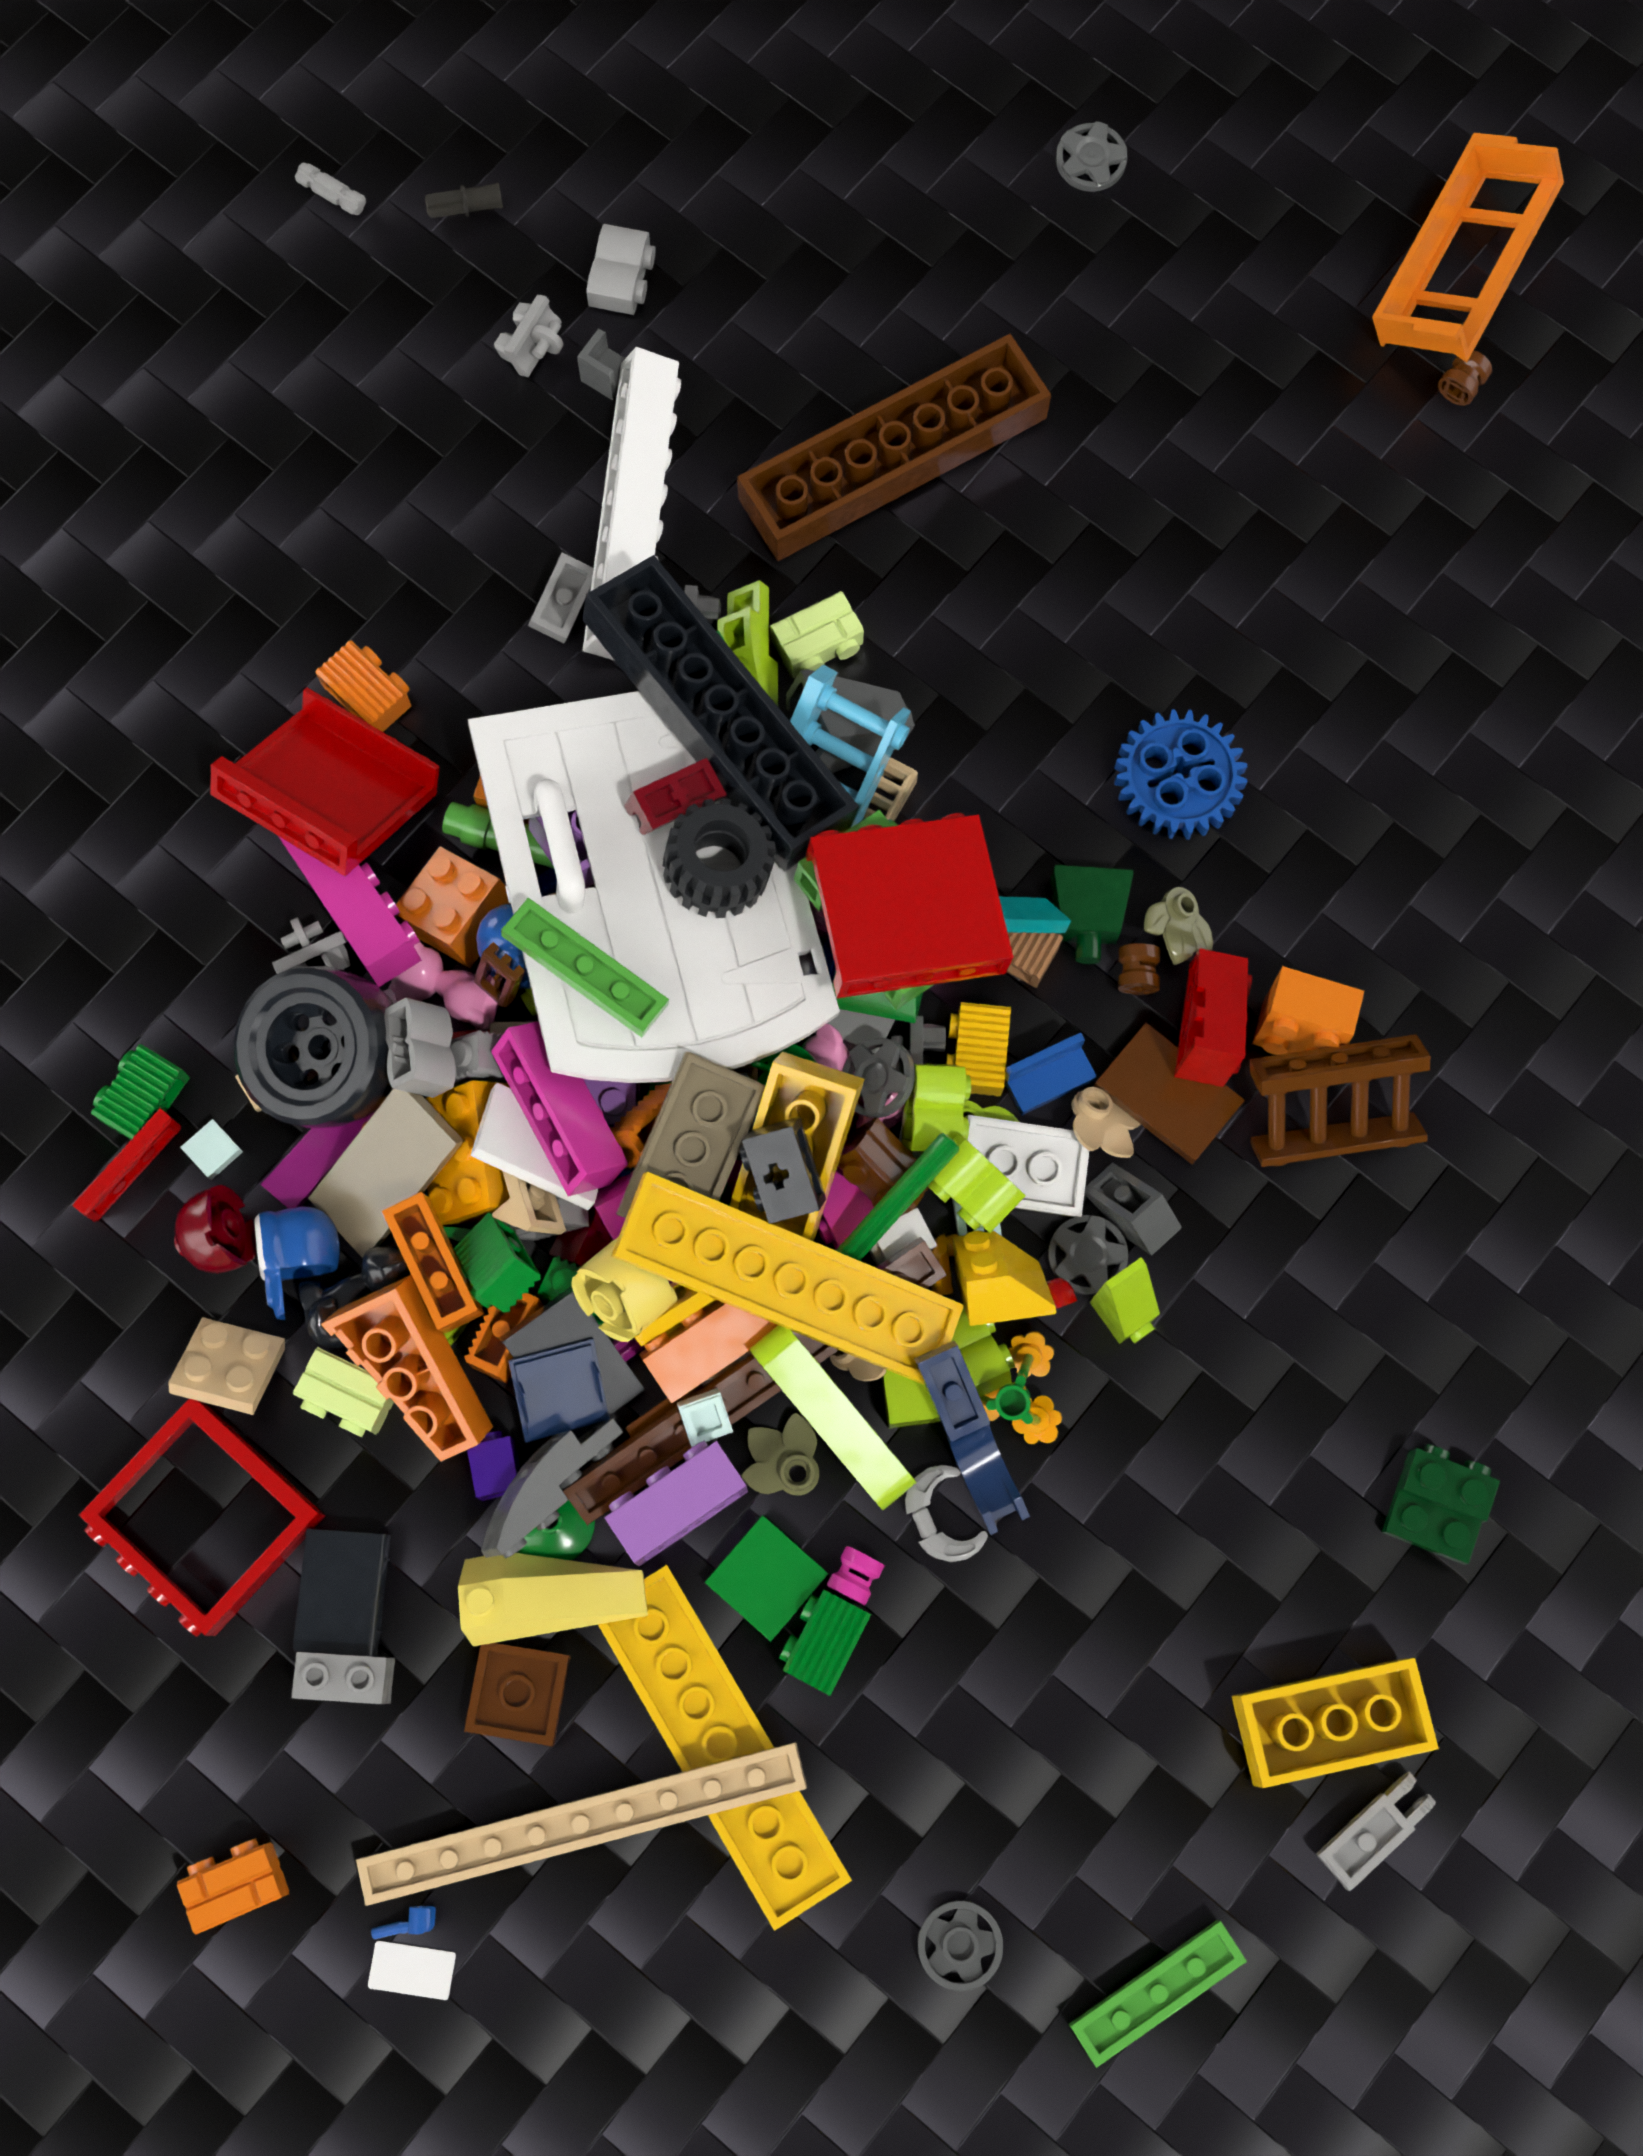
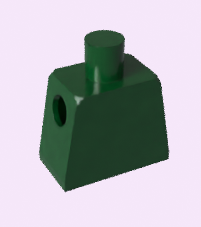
M1064 865L1054 866L1050 881L1053 905L1071 920L1066 932L1057 934L1063 937L1062 941L1076 942L1077 962L1083 964L1099 963L1101 961V944H1116L1122 929L1133 870Z

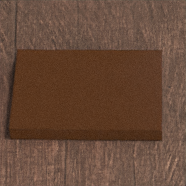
M1145 1023L1100 1076L1093 1087L1105 1091L1111 1097L1113 1103L1193 1165L1245 1100L1226 1085L1219 1087L1174 1077L1178 1047L1149 1024Z

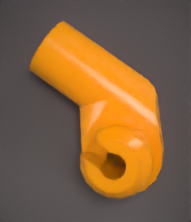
M944 1233L935 1239L937 1246L932 1249V1253L947 1274L931 1286L932 1292L939 1295L953 1293L949 1257H954L952 1237L959 1236L957 1234L945 1236Z

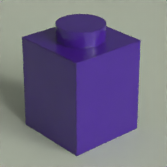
M502 1431L488 1433L478 1445L467 1449L475 1495L481 1501L502 1497L520 1470L515 1440L510 1436L503 1437Z

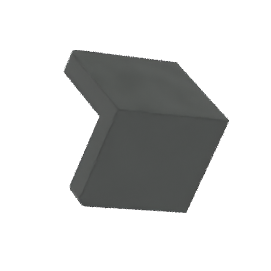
M601 329L595 332L577 356L580 378L583 383L614 400L617 396L621 363L626 358L608 348L606 332Z

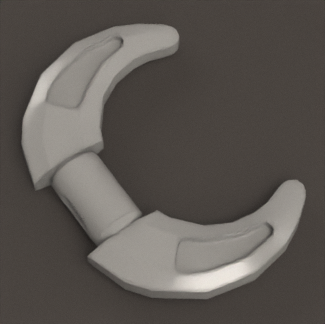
M939 1465L927 1468L914 1478L917 1483L907 1490L905 1496L906 1515L912 1513L919 1534L923 1538L918 1543L927 1554L935 1559L947 1562L966 1560L982 1548L988 1533L982 1531L975 1538L966 1541L954 1540L943 1532L937 1534V1529L926 1506L930 1505L933 1489L940 1481L946 1478L958 1477L961 1474L960 1470L956 1467Z

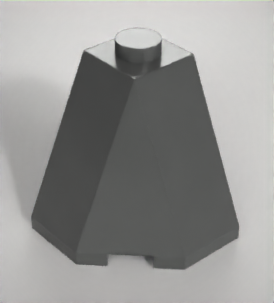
M806 669L799 672L786 693L788 711H795L807 679L815 671ZM837 676L833 682L832 687L837 689L836 694L889 722L903 707L908 709L898 691ZM829 708L826 711L822 710L817 720L822 725V730L872 757L875 756L883 738ZM911 712L905 723L910 728L909 734L915 726ZM814 744L810 746L832 774L853 766Z

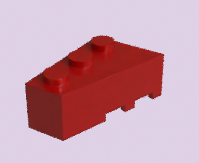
M1199 948L1189 965L1174 1077L1224 1087L1232 1074H1238L1242 1060L1245 1058L1247 998L1252 985V975L1248 974V958Z

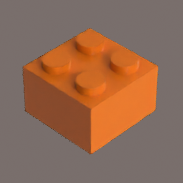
M440 846L396 903L400 913L395 917L400 923L407 920L418 939L471 968L479 957L476 935L481 920L490 910L502 904L511 903L508 901L505 885L498 877Z
M1282 966L1263 1001L1252 1044L1263 1047L1266 1052L1274 1055L1348 1045L1354 1036L1364 991Z

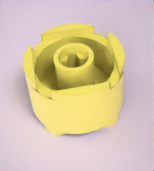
M617 1237L576 1271L578 1274L572 1278V1288L585 1314L589 1317L595 1313L604 1322L598 1327L600 1330L615 1340L628 1342L639 1335L677 1302V1295L667 1279L611 1257L618 1239Z

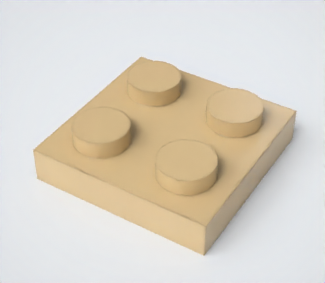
M202 1317L168 1382L169 1393L254 1415L285 1350V1338Z

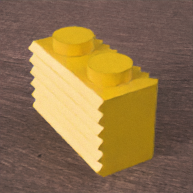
M961 1002L959 1013H951L948 1038L956 1039L955 1054L947 1053L946 1065L965 1067L966 1075H969L971 1079V1094L994 1095L996 1097L1002 1095L1005 1083L1011 1007Z

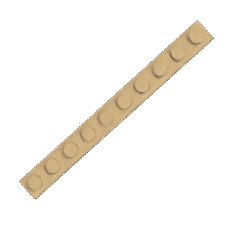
M793 1742L359 1858L356 1860L365 1906L804 1790L807 1788L797 1744Z

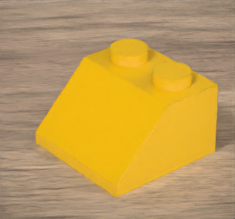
M972 1231L964 1236L952 1237L956 1282L970 1326L1056 1314V1306L1039 1261L995 1231L991 1233Z

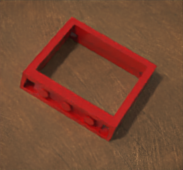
M188 1399L79 1514L88 1524L84 1529L88 1536L102 1547L108 1543L120 1554L115 1559L116 1562L134 1577L140 1573L151 1584L147 1588L149 1594L163 1606L167 1607L171 1603L182 1613V1616L178 1619L179 1622L197 1637L201 1632L205 1636H216L304 1541L307 1529H315L326 1517L324 1513L205 1402ZM193 1422L296 1517L208 1613L204 1612L105 1517Z

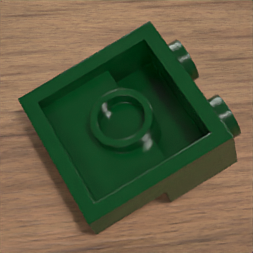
M1425 1444L1423 1450L1416 1448L1408 1452L1382 1533L1460 1564L1467 1565L1470 1562L1481 1525L1488 1520L1500 1480L1490 1477L1492 1469L1483 1464L1466 1460L1464 1466L1448 1460L1450 1452L1434 1445Z

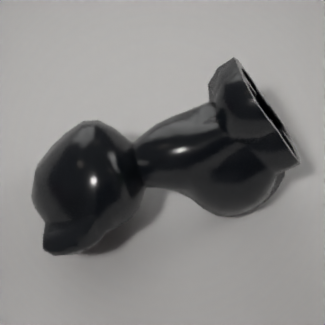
M379 1246L369 1248L362 1260V1272L350 1275L329 1288L324 1283L317 1281L300 1283L299 1294L304 1309L309 1336L317 1344L330 1348L346 1347L335 1334L331 1336L321 1323L339 1308L411 1275L399 1247Z

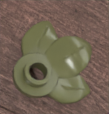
M1175 887L1166 892L1161 902L1155 903L1148 908L1144 920V931L1153 935H1163L1168 953L1174 965L1190 958L1194 952H1198L1199 948L1212 951L1213 938L1211 929L1199 914L1197 900L1189 890L1183 887Z
M794 1413L787 1421L783 1433L764 1427L749 1429L748 1446L756 1463L744 1471L742 1479L750 1488L762 1494H772L783 1490L794 1496L805 1495L815 1488L819 1480V1467L813 1458L817 1446V1438L810 1424L802 1416ZM795 1466H801L806 1471V1477L801 1482H794L789 1476L790 1470Z

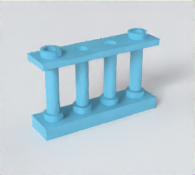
M822 665L808 677L790 722L810 746L814 744L867 772L859 792L841 783L859 806L851 826L852 828L863 820L894 748L899 750L904 744L910 728L905 723L911 711L903 707L890 722L836 694L837 689L832 687L838 672ZM829 708L883 737L875 756L872 757L822 730V725L817 722L821 711H826Z

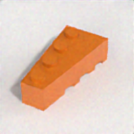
M412 1275L339 1308L321 1323L331 1336L335 1334L348 1349L346 1354L357 1366L361 1364L378 1383L376 1388L386 1400L391 1398L405 1414L403 1419L440 1461L478 1445L493 1428L443 1332L437 1330Z

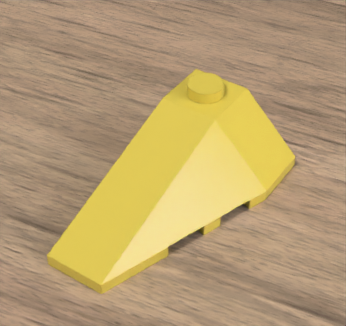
M515 1553L508 1558L500 1555L489 1558L482 1556L465 1559L458 1584L461 1630L472 1646L648 1616L642 1570Z

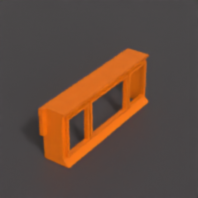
M1473 133L1372 316L1381 346H1385L1388 343L1451 353L1466 363L1468 362L1564 183L1558 149L1556 147L1518 144L1517 137ZM1486 178L1539 184L1523 214L1470 208ZM1462 222L1515 228L1478 298L1424 291ZM1416 305L1470 312L1463 326L1457 323L1411 317Z

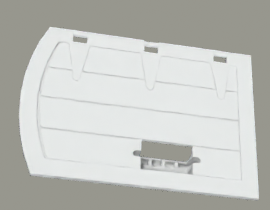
M640 691L468 719V726L507 885L505 889L508 901L512 906L513 915L526 899L530 898L669 999L668 1006L641 1038L523 952L552 1073L588 1080L623 1083L668 1082L673 1080L685 1051L731 1070L782 1051L810 1036L839 1015L840 1010L809 899L794 881L797 864L784 872L775 860L762 896L759 895L757 903L751 908L745 905L743 913L736 916L732 914L731 910L727 911L725 918H716L715 912L708 911L707 917L698 915L699 908L692 906L690 910L686 909L681 905L683 897L674 898L669 892L671 883L665 884L663 877L665 867H662L669 832L673 828L674 822L646 835H642L639 832L641 821L638 815L629 816L624 805L633 791L692 765L696 761ZM721 800L715 802L714 804H720ZM574 810L577 813L595 887L585 889L583 873L567 813ZM541 816L557 878L556 894L543 897L541 896L523 822L524 819ZM709 846L696 852L698 858L706 866L714 870L730 871L741 866L738 858L731 851L722 847ZM811 952L817 974L804 976L798 956Z

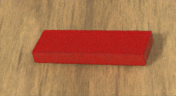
M160 1108L72 1206L93 1222H98L181 1130V1126Z

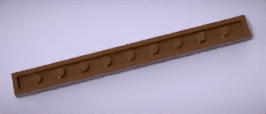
M921 1237L876 1267L925 1289L947 1275ZM792 1331L819 1364L838 1351V1349ZM750 1354L688 1398L718 1388L730 1424L732 1425L782 1389L754 1355ZM678 1406L672 1408L613 1449L608 1455L583 1470L582 1475L575 1482L562 1489L587 1525L609 1511V1505L629 1491L633 1494L647 1484L646 1480L666 1466L672 1467L684 1458L683 1454L692 1448Z

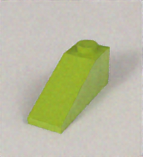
M1139 1258L1106 1281L1090 1301L1092 1307L1119 1344L1129 1337L1135 1344L1155 1329L1151 1322L1160 1314L1148 1268L1142 1258Z

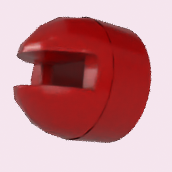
M1054 1278L1047 1281L1056 1309L1078 1301L1074 1289L1068 1281L1063 1278Z

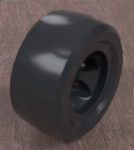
M329 966L293 968L272 976L260 985L246 1001L237 1020L233 1040L234 1062L240 1082L247 1094L270 1116L281 1122L306 1128L340 1127L367 1117L380 1107L393 1090L387 1074L389 1047L386 1043L384 1019L386 1008L393 1005L392 1000L376 984L360 975ZM328 1012L336 1018V1024L331 1025L328 1023ZM306 1015L309 1019V1027L303 1032L298 1026V1020L301 1016ZM329 1041L331 1042V1049L328 1048ZM293 1045L297 1046L300 1051L299 1058L294 1062L290 1060L288 1055L289 1049ZM314 1069L317 1071L319 1078L317 1082L310 1085L307 1076Z

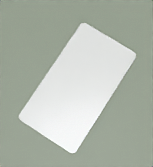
M377 1941L373 1953L368 1987L376 1990L447 2000L450 1993L456 1954L442 1950Z

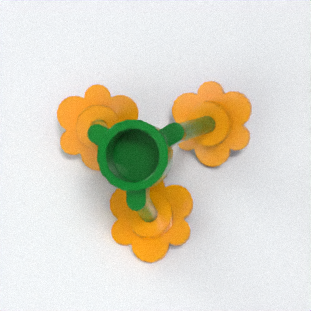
M1031 1331L1025 1337L1023 1335H1015L1011 1340L1012 1347L1008 1350L1015 1364L1013 1368H1017L1018 1375L1016 1381L1007 1383L1000 1389L981 1396L980 1399L990 1421L996 1420L1000 1415L1006 1420H1012L1014 1430L1024 1434V1440L1028 1444H1036L1039 1440L1044 1443H1052L1058 1436L1056 1426L1061 1423L1062 1415L1059 1411L1054 1410V1403L1048 1396H1038L1032 1402L1030 1392L1024 1385L1031 1373L1038 1377H1043L1049 1373L1051 1367L1049 1360L1053 1358L1054 1350L1051 1346L1045 1345V1337L1038 1331Z

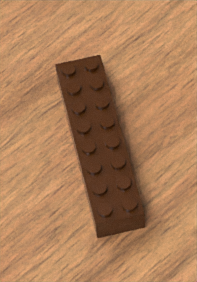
M1008 334L737 476L738 500L778 562L1047 419L1051 393L1012 335Z

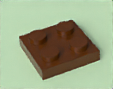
M499 1643L480 1645L464 1732L554 1746L571 1655Z

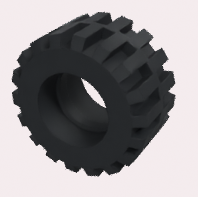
M722 798L720 804H714L713 799L703 800L701 808L695 803L687 807L686 814L680 813L675 819L674 826L670 829L664 852L662 867H665L663 877L665 884L671 883L669 892L674 898L682 896L683 901L681 905L686 909L690 910L692 906L699 908L698 915L707 917L708 911L715 912L716 918H725L727 911L731 910L732 914L736 916L743 913L745 905L751 908L757 903L759 895L762 896L775 861L773 857L776 847L775 842L770 841L772 832L769 826L761 827L763 818L757 812L750 815L747 813L748 806L739 803L738 807L731 806L730 799ZM709 846L722 847L731 851L738 858L741 866L730 871L714 870L706 866L698 858L696 852Z

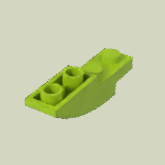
M758 580L728 593L727 616L717 620V627L730 649L778 706V662L769 656V587Z

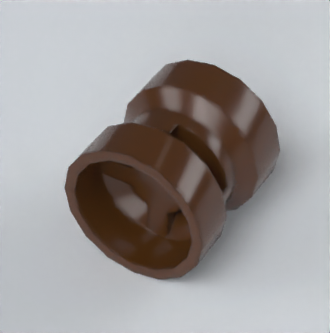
M1475 350L1467 363L1457 356L1452 363L1453 369L1447 370L1438 382L1440 393L1456 405H1469L1478 393V386L1484 385L1492 374L1490 361Z
M1143 943L1121 946L1119 948L1118 962L1123 966V969L1118 977V990L1132 995H1146L1158 992L1160 989V976L1156 973V966L1160 962V948Z

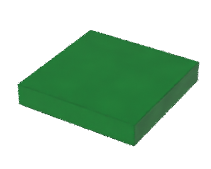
M762 1515L705 1581V1584L771 1642L829 1573Z

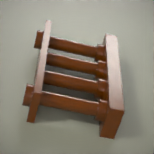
M1417 1034L1250 1059V1075L1261 1096L1268 1095V1134L1250 1137L1251 1146L1261 1166H1283L1291 1162L1389 1147H1407L1411 1144L1427 1142L1428 1135L1414 1112L1409 1113L1410 1075L1417 1072L1430 1071L1431 1056ZM1393 1076L1392 1116L1368 1119L1369 1081ZM1351 1083V1122L1327 1125V1088L1331 1085ZM1310 1089L1309 1128L1285 1132V1094L1292 1091Z

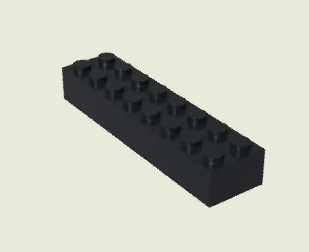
M654 555L586 594L583 613L584 623L696 762L705 758L709 760L727 794L725 798L731 800V806L738 807L739 803L748 806L747 813L752 815L757 812L763 818L760 826H769L772 832L770 841H774L776 847L773 858H775L784 872L806 857L810 837H815L817 834L828 830H837L840 833H844L851 828L859 808L858 804Z

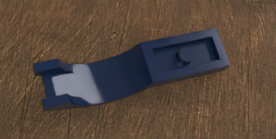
M953 1340L914 1358L947 1435L955 1461L989 1534L992 1535L998 1532L995 1520L1016 1510L1021 1520L1030 1517L998 1450L991 1431L990 1420L957 1343Z

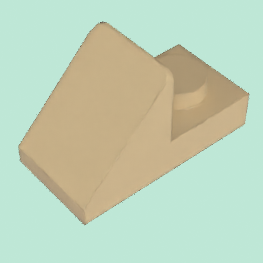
M502 1171L510 1198L492 1213L493 1218L525 1231L560 1235L566 1231L554 1194Z

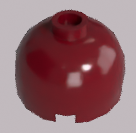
M217 1185L198 1192L186 1201L177 1214L174 1237L175 1247L181 1256L185 1257L197 1269L204 1272L218 1274L243 1267L247 1264L246 1262L253 1260L256 1256L257 1245L254 1223L252 1219L244 1223L239 1209L246 1206L232 1189L223 1185Z

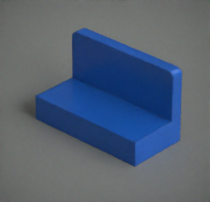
M1082 1033L1069 1037L1006 1068L1004 1084L1021 1116L1096 1080L1097 1076L1082 1049L1085 1041Z

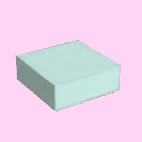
M213 1119L180 1147L210 1180L243 1152Z
M718 1388L677 1402L691 1447L704 1440L707 1442L733 1432Z

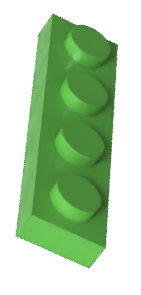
M530 898L526 899L501 929V936L641 1038L668 1006L669 999Z
M1216 1920L1069 2023V2026L1097 2068L1242 1966L1247 1960L1222 1922Z

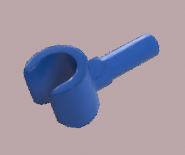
M410 1906L409 1921H399L374 1927L371 1930L372 1938L375 1940L400 1933L418 1935L429 1932L435 1926L436 1908L434 1906Z

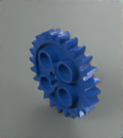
M1175 709L1171 710L1168 721H1165L1159 713H1155L1153 726L1142 720L1138 727L1139 733L1131 730L1126 739L1129 744H1121L1118 754L1123 758L1116 760L1114 769L1122 773L1116 775L1114 785L1125 788L1120 791L1118 799L1119 801L1131 800L1126 811L1128 815L1138 811L1142 814L1138 823L1139 826L1146 824L1149 820L1154 822L1153 834L1155 835L1163 826L1168 828L1169 839H1173L1177 829H1182L1186 840L1190 839L1195 827L1202 836H1205L1209 830V823L1219 829L1224 821L1222 815L1231 818L1235 811L1232 804L1239 805L1244 796L1238 790H1244L1247 784V779L1240 776L1244 774L1247 763L1235 762L1240 758L1243 749H1230L1235 736L1230 734L1221 737L1219 733L1223 724L1220 722L1213 728L1208 727V715L1206 714L1199 722L1193 721L1192 710H1188L1184 720L1179 719ZM1194 745L1198 748L1200 754L1190 755L1184 751L1182 746ZM1156 758L1161 761L1163 767L1158 769L1151 768L1147 765L1145 759ZM1208 761H1211V762H1213V764H1214V765H1210V764H1209V765H1203V766H1201L1203 763L1208 762ZM1174 770H1177L1178 773L1173 775ZM1208 780L1214 784L1216 790L1206 791L1200 787L1198 781ZM1147 783H1159V785L1155 787H1149ZM1164 793L1173 794L1179 803L1174 805L1167 804L1160 795Z

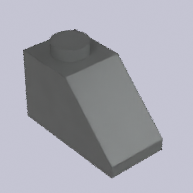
M1113 1162L1085 1187L1084 1194L1120 1230L1122 1235L1151 1256L1182 1228L1163 1194Z

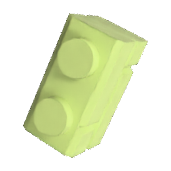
M841 591L770 625L771 642L791 678L797 677L801 670L809 669L816 671L819 667L825 665V662L837 656L840 660L847 659L856 654L860 649V645L863 644V626Z
M319 1347L312 1354L306 1370L298 1381L293 1395L303 1399L300 1406L301 1409L324 1419L328 1411L342 1418L339 1427L360 1437H363L366 1430L377 1435L388 1415V1411L394 1403L391 1398L386 1400L376 1388L378 1383L367 1370Z

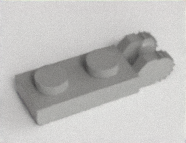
M1410 1772L1396 1780L1384 1794L1380 1793L1316 1853L1318 1858L1346 1890L1351 1891L1415 1831L1414 1826L1435 1805L1436 1801L1429 1794L1418 1798L1404 1815L1395 1807L1394 1804L1403 1795L1408 1793L1417 1781Z

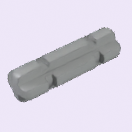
M301 163L295 175L298 183L306 188L310 187L313 192L335 205H340L343 210L350 214L360 215L362 213L363 207L366 204V198L355 190H350L347 185L325 172H320V169L311 164Z

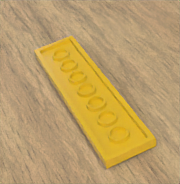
M650 1172L643 1173L611 1257L923 1385L925 1383L914 1358L952 1341L964 1307L961 1303L776 1225L769 1224L764 1220Z
M668 1565L644 1579L648 1616L598 1624L682 1772L774 1748ZM800 1791L708 1815L774 1931L852 1881Z

